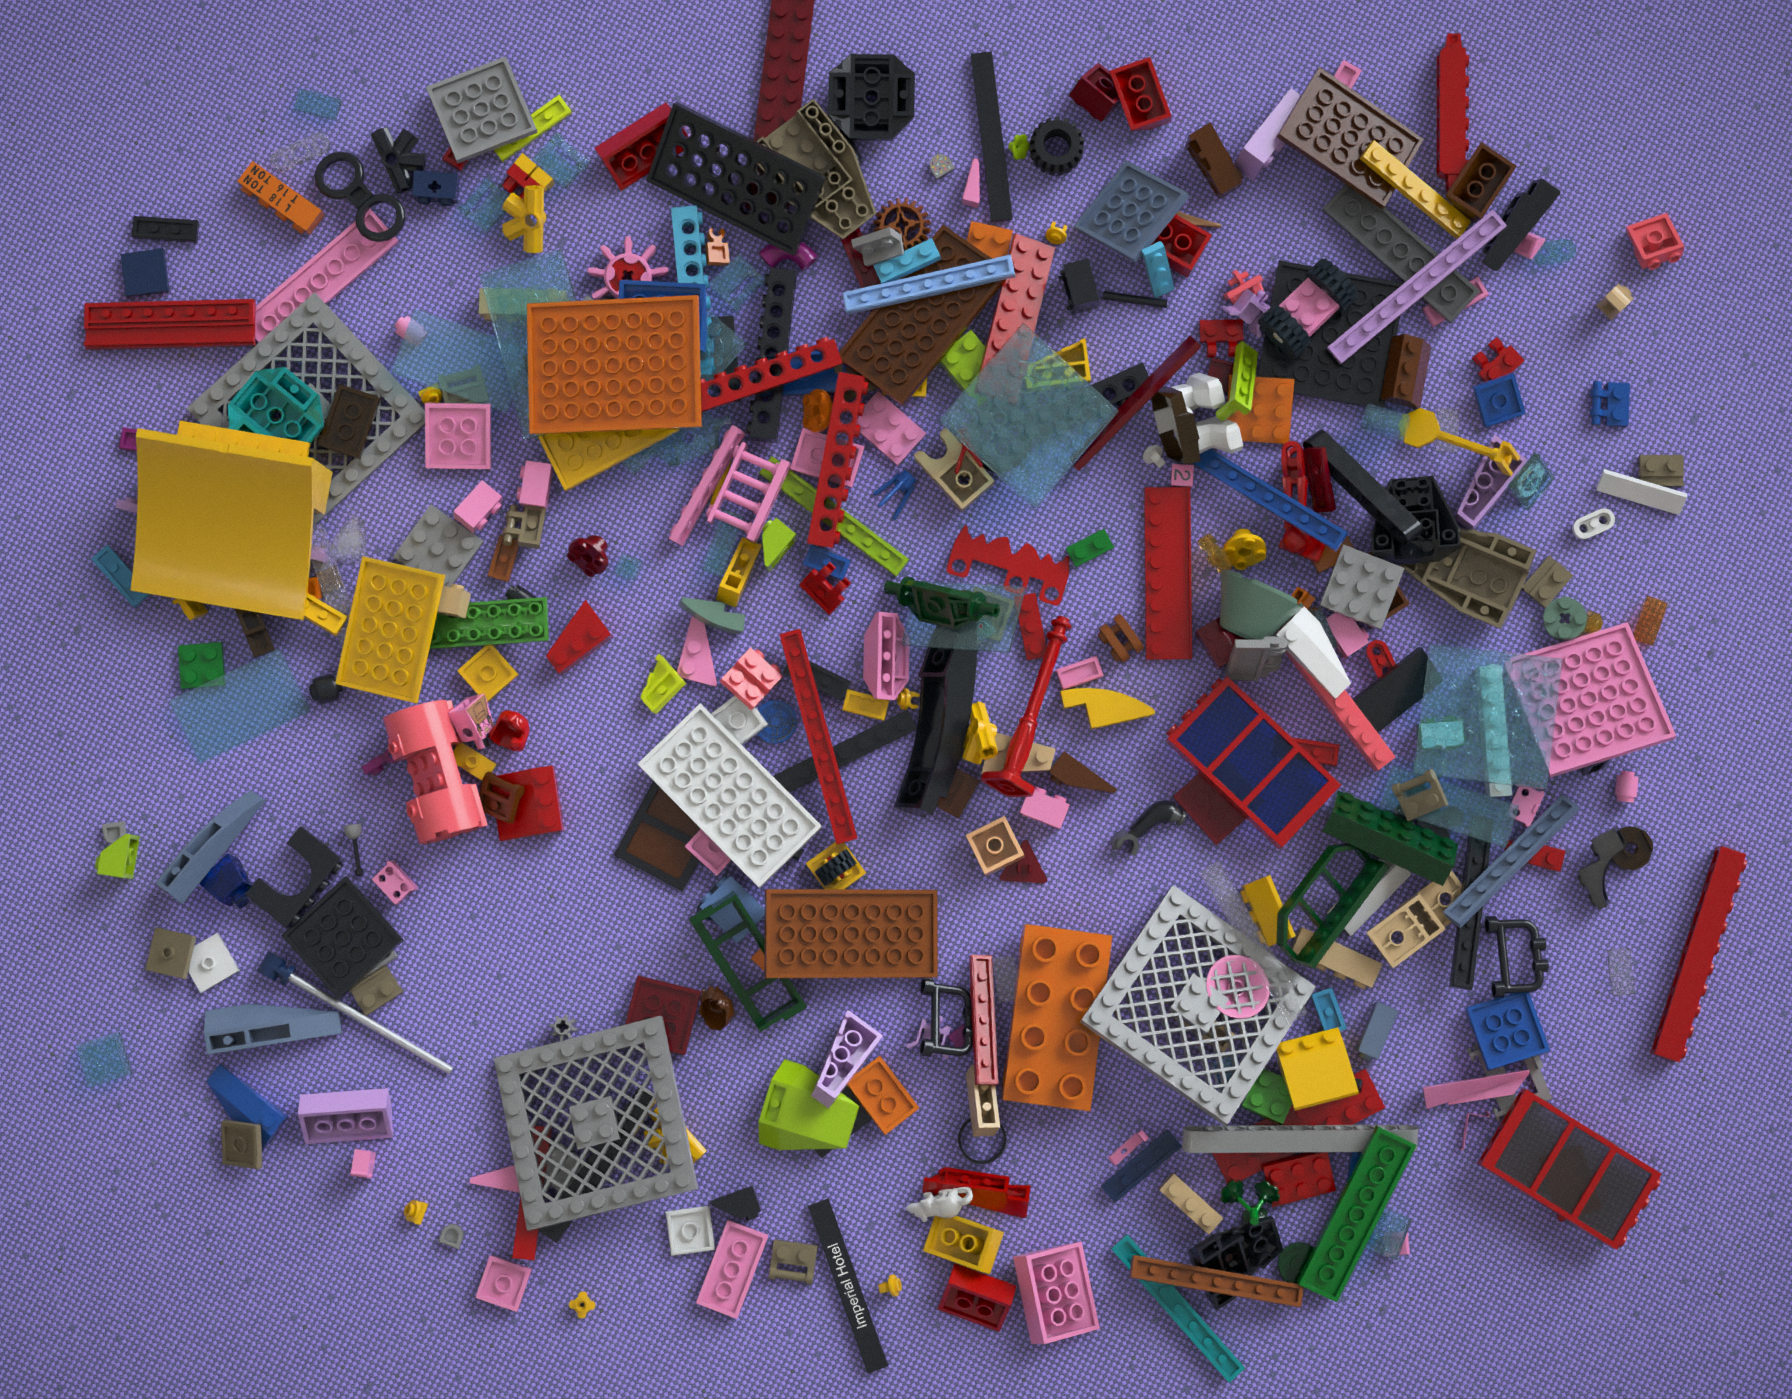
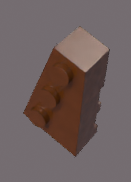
M1210 122L1190 134L1185 147L1217 198L1221 199L1241 187L1243 175L1237 167L1235 168L1230 154L1223 146L1212 123Z

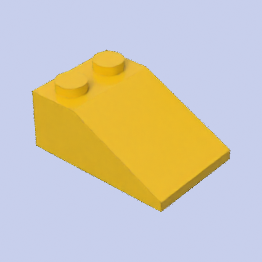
M934 1216L923 1251L990 1274L1004 1232L959 1216L953 1218Z

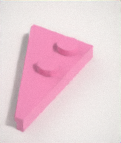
M692 616L677 673L683 679L717 687L705 624Z
M515 1165L470 1178L471 1184L520 1193Z

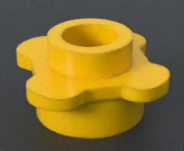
M584 1291L580 1292L575 1300L569 1302V1307L577 1312L579 1318H585L586 1313L593 1310L596 1306L595 1302L591 1301Z

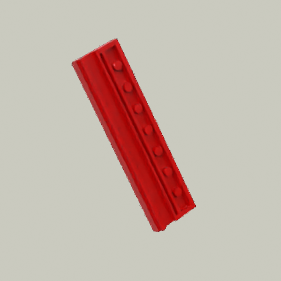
M254 299L84 303V346L87 350L256 346V301Z
M1145 487L1146 660H1191L1190 487Z

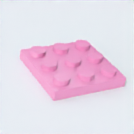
M425 403V468L491 469V404Z

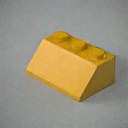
M1268 875L1241 886L1243 891H1240L1243 902L1245 904L1248 903L1251 911L1248 913L1252 923H1257L1260 930L1257 932L1261 944H1266V947L1277 944V914L1283 906L1272 878ZM1289 919L1287 940L1296 936Z

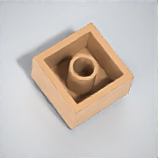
M1005 816L966 834V838L985 877L1025 858Z

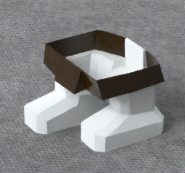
M1196 373L1190 375L1185 384L1173 387L1163 386L1151 398L1158 433L1168 458L1183 464L1200 462V453L1211 448L1231 454L1243 449L1242 437L1237 423L1227 419L1221 421L1217 416L1195 422L1193 410L1199 407L1217 409L1225 404L1222 385L1218 378Z

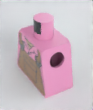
M484 693L466 697L448 715L463 742L474 740L477 749H483L490 745L486 734L494 727L487 699Z

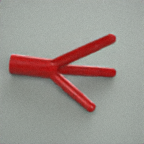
M959 429L958 433L962 450L954 471L955 474L959 473L967 450L979 467H983L982 462L971 448L967 429Z

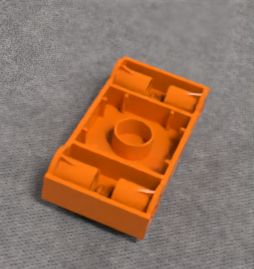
M1023 924L1006 1061L1002 1078V1100L1091 1111L1100 1036L1081 1024L1080 1021L1107 982L1113 935Z

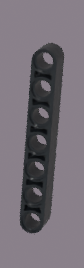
M1322 429L1318 430L1303 442L1304 449L1311 447L1326 448L1330 476L1399 543L1407 545L1423 532L1421 523L1327 432Z

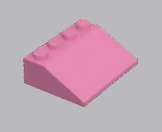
M1082 1242L1042 1249L1013 1257L1031 1344H1047L1100 1329Z

